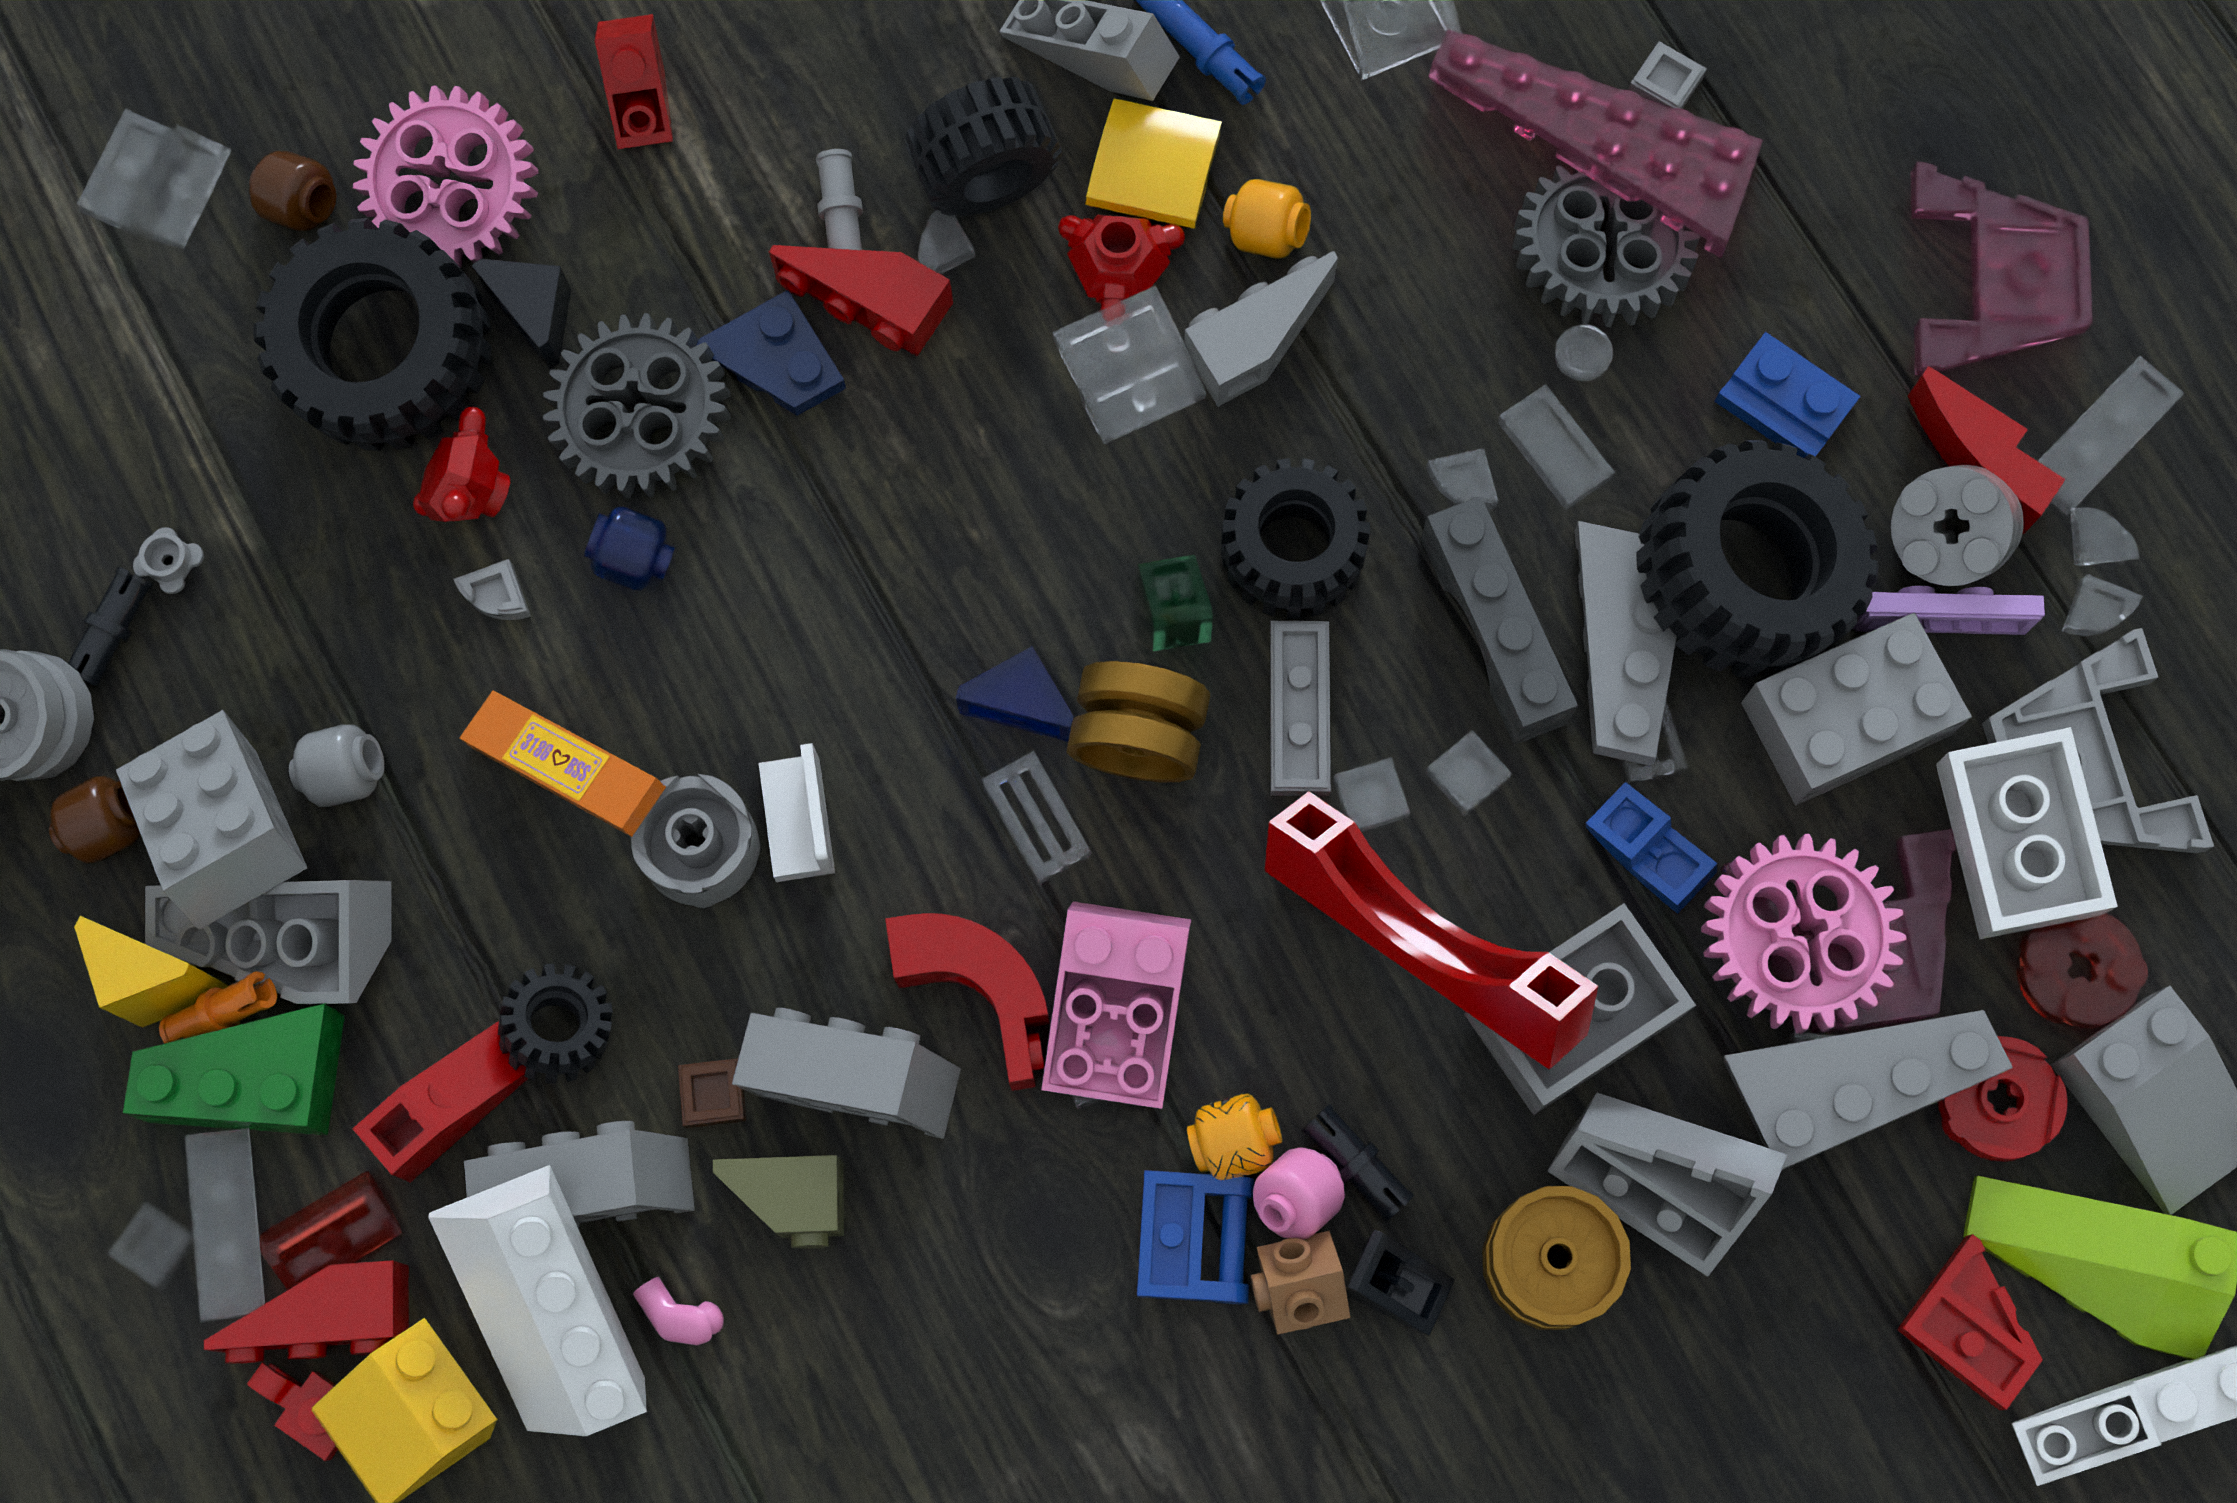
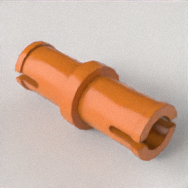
M255 971L224 989L214 987L201 993L197 997L196 1003L175 1014L167 1015L160 1021L159 1032L163 1043L173 1042L182 1037L185 1039L237 1026L241 1020L261 1010L273 1007L277 1000V992L273 981L268 978L253 987V984L263 980L265 976L263 972Z

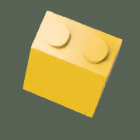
M425 1318L370 1353L319 1400L311 1410L375 1503H398L489 1440L497 1421L495 1415Z

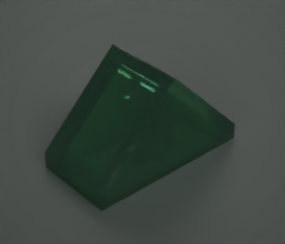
M1195 555L1138 564L1153 651L1211 642L1212 607Z

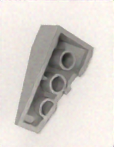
M391 881L282 882L200 930L193 925L163 892L161 886H145L146 945L199 967H210L235 977L236 981L244 979L248 974L255 971L263 972L265 974L264 979L253 984V986L270 978L274 983L276 992L281 995L280 998L296 1004L357 1003L391 943Z

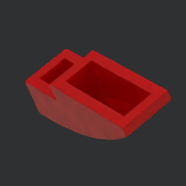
M1928 366L1907 396L1922 428L1949 467L1972 465L1985 468L2002 479L2012 489L2022 507L2024 520L2022 534H2025L2043 514L2066 479L2016 448L2027 432V428Z

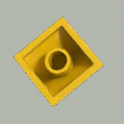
M82 916L79 917L74 926L99 1008L140 1027L158 1022L167 1015L175 1014L193 1005L201 993L211 988L218 987L224 989L229 986L185 961Z

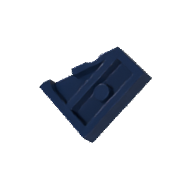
M789 290L701 337L696 344L697 346L706 342L714 354L711 359L712 361H718L722 367L734 373L738 381L755 391H763L773 397L775 403L797 416L846 389L842 375Z

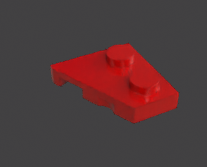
M1971 1234L1965 1236L1897 1330L1999 1411L2007 1410L2043 1359L2029 1332L2019 1325L2016 1318V1307L2005 1286L1999 1287L1982 1254L1986 1250L1981 1240Z

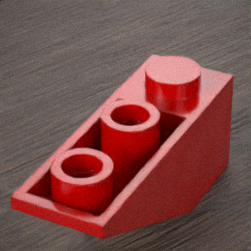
M773 245L769 251L776 275L775 278L783 288L796 296L804 297L807 293L823 302L825 310L843 323L851 324L854 320L871 330L872 336L880 344L893 351H899L903 348L918 357L953 304L950 279L902 252Z
M499 1021L400 1086L352 1128L391 1175L411 1183L528 1079L524 1077L526 1071L524 1065L515 1070L508 1063L510 1053L502 1054L499 1046L501 1036L498 1035Z
M393 1260L329 1265L205 1339L204 1350L225 1353L226 1364L264 1362V1351L275 1349H288V1359L327 1357V1346L350 1344L351 1355H369L409 1328V1265Z

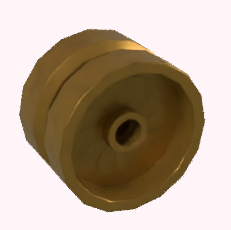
M1119 661L1095 662L1084 666L1077 702L1088 713L1074 717L1066 753L1075 761L1090 768L1135 780L1182 782L1193 779L1196 773L1201 744L1190 732L1203 727L1206 721L1211 693L1203 684L1188 676L1155 666Z
M1545 1186L1517 1199L1491 1224L1482 1248L1483 1276L1494 1301L1514 1320L1538 1330H1566L1603 1315L1622 1295L1631 1270L1630 1241L1618 1215L1598 1196L1573 1186ZM1551 1246H1553L1554 1253L1563 1251L1566 1257V1264L1558 1269L1554 1268L1547 1258V1253Z

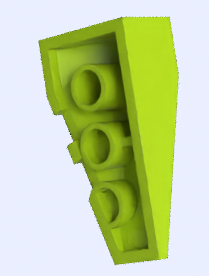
M1982 1176L1974 1177L1963 1233L1964 1238L1971 1234L1975 1235L1981 1240L1986 1252L2024 1276L2033 1277L2066 1298L2065 1301L2083 1313H2090L2117 1330L2116 1334L2135 1346L2188 1360H2194L2205 1355L2235 1296L2237 1285L2236 1231L2158 1212Z

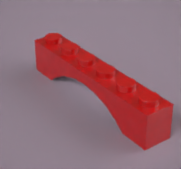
M1308 791L1269 821L1265 860L1266 873L1538 1063L1550 1070L1588 1035L1598 985L1549 952H1525L1498 946L1469 934L1441 917L1419 900L1389 870L1371 848L1353 820Z

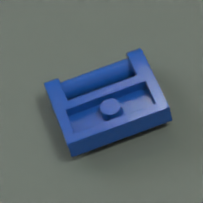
M1144 1171L1137 1297L1225 1304L1249 1303V1284H1243L1247 1200L1253 1198L1254 1178L1236 1177L1218 1180L1211 1174ZM1205 1195L1223 1197L1219 1282L1200 1280Z

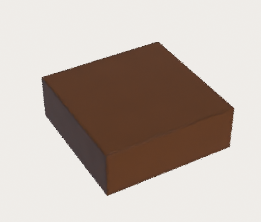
M739 1058L678 1065L682 1122L685 1128L746 1121L744 1090L732 1084Z

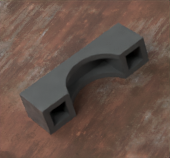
M1482 496L1427 516L1420 540L1443 590L1448 591L1454 596L1471 624L1487 668L1490 694L1513 744L1522 743L1567 725L1578 704Z

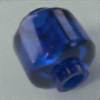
M619 506L610 511L608 516L599 513L584 557L592 559L591 570L597 577L631 590L640 591L649 584L652 576L664 579L675 547L664 543L667 529L662 521Z

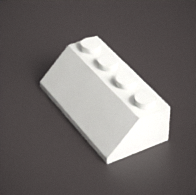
M550 1165L429 1213V1220L527 1431L588 1436L647 1412L645 1377Z

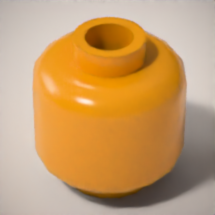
M1253 179L1247 181L1240 188L1237 195L1232 194L1229 196L1224 208L1223 223L1226 228L1230 229L1232 242L1238 250L1271 258H1284L1294 248H1301L1310 229L1311 209L1308 203H1304L1303 196L1296 187Z

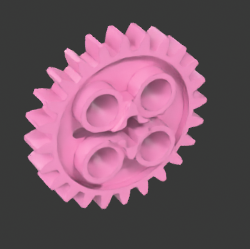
M431 86L429 102H425L414 91L409 92L410 109L406 111L391 102L389 108L394 120L388 124L374 118L372 123L380 132V136L377 140L371 138H361L360 143L372 153L370 158L354 160L353 164L367 173L366 179L353 183V189L362 195L370 196V198L357 206L358 211L367 217H375L372 222L378 228L380 222L386 219L402 223L409 232L418 230L431 238L460 268L463 255H466L470 261L475 263L483 259L481 249L486 246L498 255L502 254L503 251L498 237L502 233L514 239L519 237L517 230L511 224L513 218L530 219L531 214L520 205L521 199L535 198L538 194L531 186L524 183V179L539 173L532 163L521 161L534 151L533 147L526 140H516L523 132V128L514 119L506 121L508 112L498 103L489 108V100L480 92H476L469 101L467 93L459 86H454L449 100H447L445 93L437 86ZM432 136L433 145L431 150L425 156L415 158L414 150L417 143L425 137ZM487 144L485 159L478 165L469 166L468 157L470 152L476 146ZM402 168L415 169L421 173L440 178H448L452 171L464 181L474 183L493 181V186L491 189H481L467 183L449 179L443 180L441 186H439L426 176H399V171ZM417 191H423L421 206L416 211L406 214L405 204L408 197ZM477 199L478 209L476 214L471 219L460 222L459 211L461 206L468 200Z
M1804 834L1798 840L1795 850H1792L1785 835H1781L1773 842V855L1764 845L1757 843L1750 850L1753 864L1738 856L1730 864V868L1736 878L1722 874L1714 883L1717 889L1726 897L1711 896L1704 906L1710 912L1719 916V919L1706 921L1701 927V932L1718 937V942L1709 946L1703 952L1704 957L1722 958L1724 965L1712 976L1714 981L1732 978L1736 985L1730 991L1727 999L1732 1002L1745 994L1751 998L1747 1016L1753 1018L1764 1008L1771 1010L1770 1025L1773 1029H1777L1788 1016H1792L1796 1034H1802L1809 1028L1811 1019L1814 1017L1822 1033L1827 1032L1834 1027V1012L1846 1025L1858 1019L1855 1004L1866 1011L1871 1010L1878 1004L1877 998L1871 989L1885 993L1894 985L1893 981L1882 970H1896L1904 961L1898 955L1888 951L1889 948L1899 946L1906 941L1905 934L1889 929V924L1903 915V910L1885 908L1882 902L1890 896L1894 888L1892 886H1884L1877 889L1873 887L1870 882L1879 870L1876 865L1862 872L1854 868L1858 860V850H1852L1843 859L1835 857L1836 841L1832 838L1819 851H1814L1810 834ZM1787 882H1793L1796 886L1798 893L1796 903L1791 891L1786 887ZM1814 886L1827 887L1835 894L1838 902L1836 911L1824 910L1816 904L1812 892ZM1755 897L1770 899L1779 911L1778 922L1768 923L1761 920L1753 909V899ZM1798 923L1803 931L1812 930L1814 938L1809 943H1807L1804 936L1794 937L1792 929ZM1830 944H1839L1850 952L1853 958L1851 971H1843L1831 963L1828 957V947ZM1779 955L1791 963L1794 969L1792 982H1782L1771 975L1768 969L1769 956ZM1811 966L1815 975L1820 979L1819 986L1811 983L1809 976Z

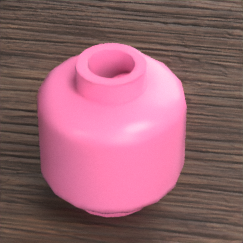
M1303 1147L1286 1151L1257 1177L1252 1190L1254 1207L1262 1222L1271 1231L1287 1239L1299 1238L1304 1240L1313 1236L1340 1211L1345 1198L1344 1183L1333 1161L1315 1150Z

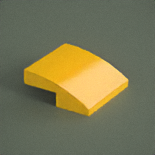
M1114 98L1094 162L1085 205L1195 229L1206 193L1208 174L1220 138L1222 122Z

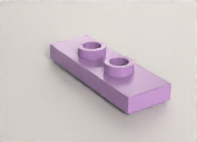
M1929 586L1905 587L1900 589L1898 593L1872 592L1873 598L1866 612L1857 618V624L1852 629L1871 632L1915 612L1926 633L2025 635L2045 616L2044 596L1994 595L1993 590L1987 587L1965 588L1958 591L1957 594H1936L1935 589Z

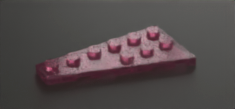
M1448 29L1433 60L1428 79L1482 112L1496 109L1515 121L1514 132L1529 141L1536 137V135L1540 136L1558 148L1555 156L1626 201L1644 200L1663 212L1660 219L1662 223L1677 232L1683 226L1688 227L1707 239L1704 246L1706 250L1719 258L1722 257L1762 145V139L1748 135L1738 128L1725 127L1699 118L1684 109L1671 108L1642 98L1635 92L1620 90L1588 79L1581 73L1565 71L1545 64L1527 54L1514 53L1488 44L1473 35L1460 34Z

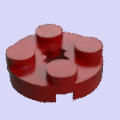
M1997 1036L2013 1068L1938 1101V1108L1942 1116L1943 1130L1951 1140L1960 1143L1967 1151L1978 1157L1992 1161L2007 1162L2038 1152L2060 1132L2067 1113V1092L2061 1076H2055L2052 1067L2044 1060L2048 1057L2036 1046L2021 1039ZM1998 1083L2007 1085V1095L2016 1098L2017 1102L2016 1108L2005 1109L2003 1115L1995 1112L1993 1104L1988 1102L1987 1093L1996 1090Z

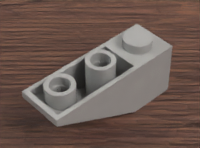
M1019 0L999 31L1002 37L1110 92L1151 101L1154 100L1180 58L1153 13L1087 0Z
M1334 251L1319 259L1315 256L1304 258L1290 268L1287 276L1270 285L1267 282L1257 283L1244 291L1236 303L1220 311L1217 308L1208 309L1197 315L1190 322L1189 327L1185 329L1184 353L1218 407L1268 380L1333 284L1338 261Z

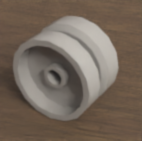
M0 649V781L10 779L15 781H35L56 777L76 763L89 743L94 721L91 694L79 672L60 657L33 651L15 652Z

